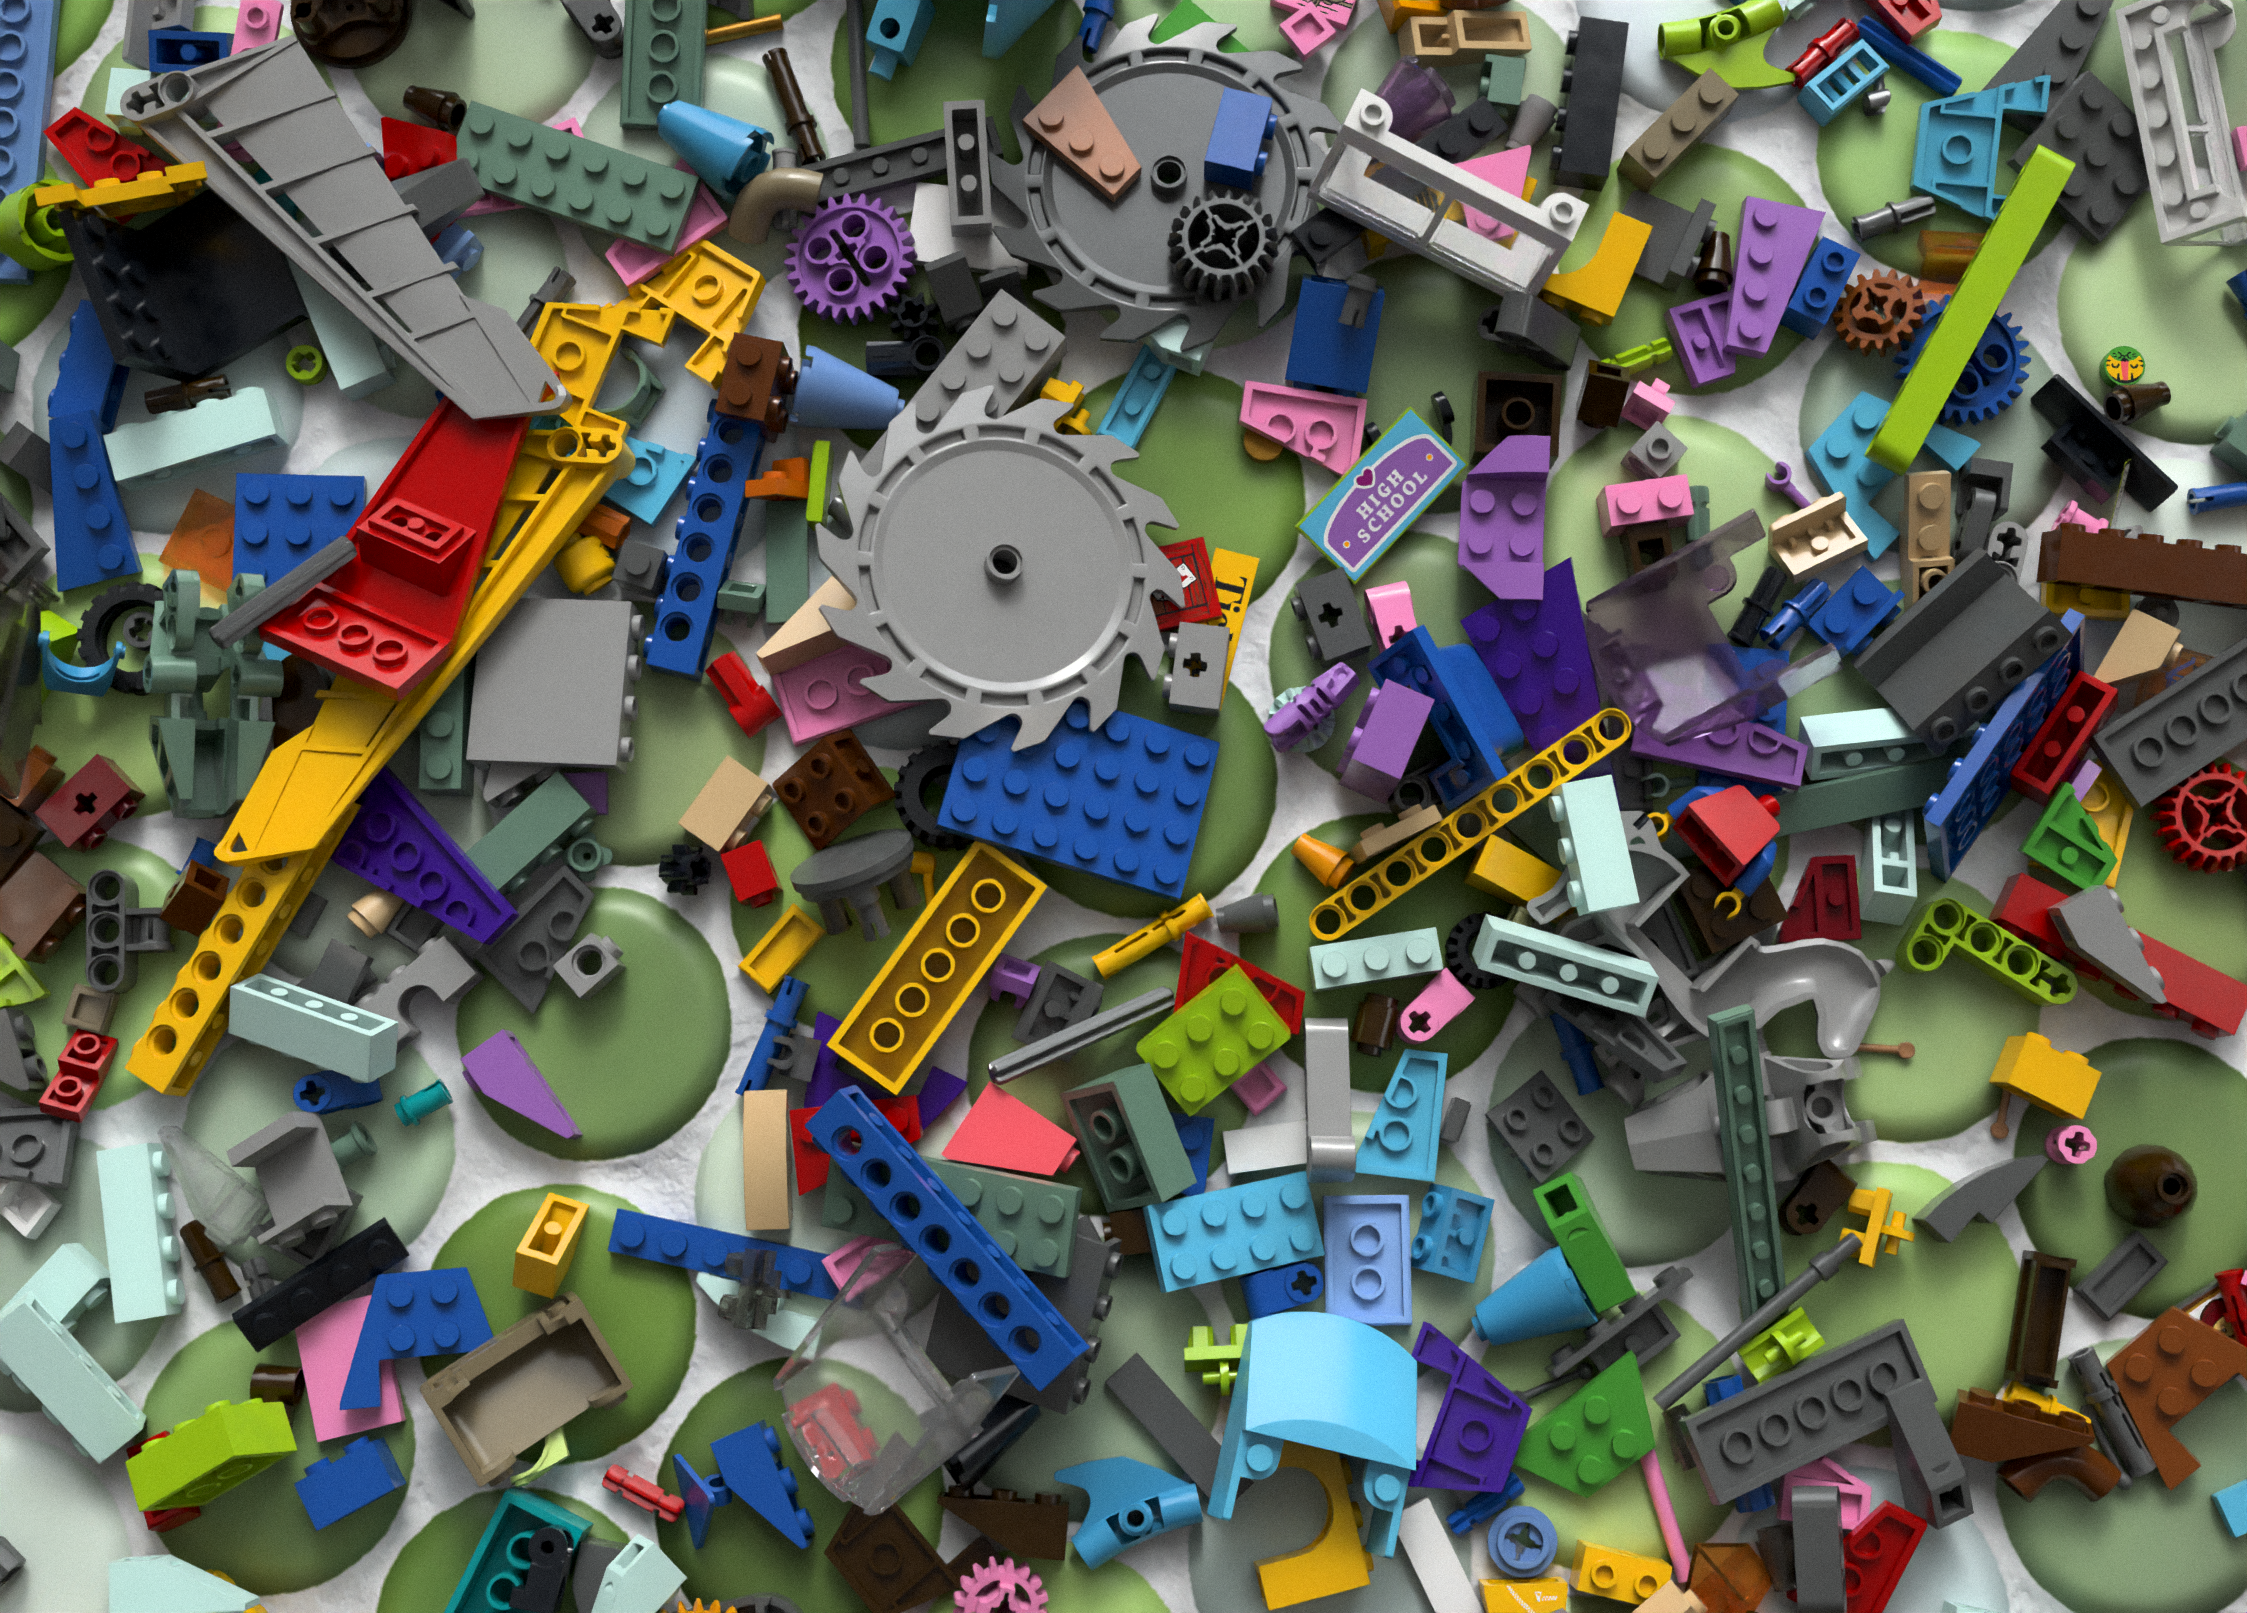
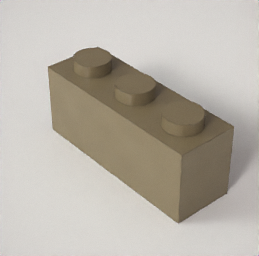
M1709 68L1625 151L1617 169L1639 190L1649 194L1729 115L1740 94Z

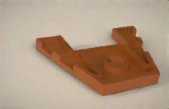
M2173 1305L2106 1360V1365L2120 1389L2119 1391L2157 1465L2165 1485L2170 1490H2173L2201 1467V1463L2169 1429L2236 1373H2240L2247 1380V1347Z

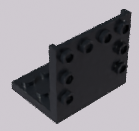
M210 189L139 231L71 206L57 214L116 364L180 382L182 379H187L189 382L201 380L310 318L286 256Z

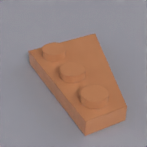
M1078 65L1022 120L1024 129L1112 202H1115L1141 175L1140 164Z

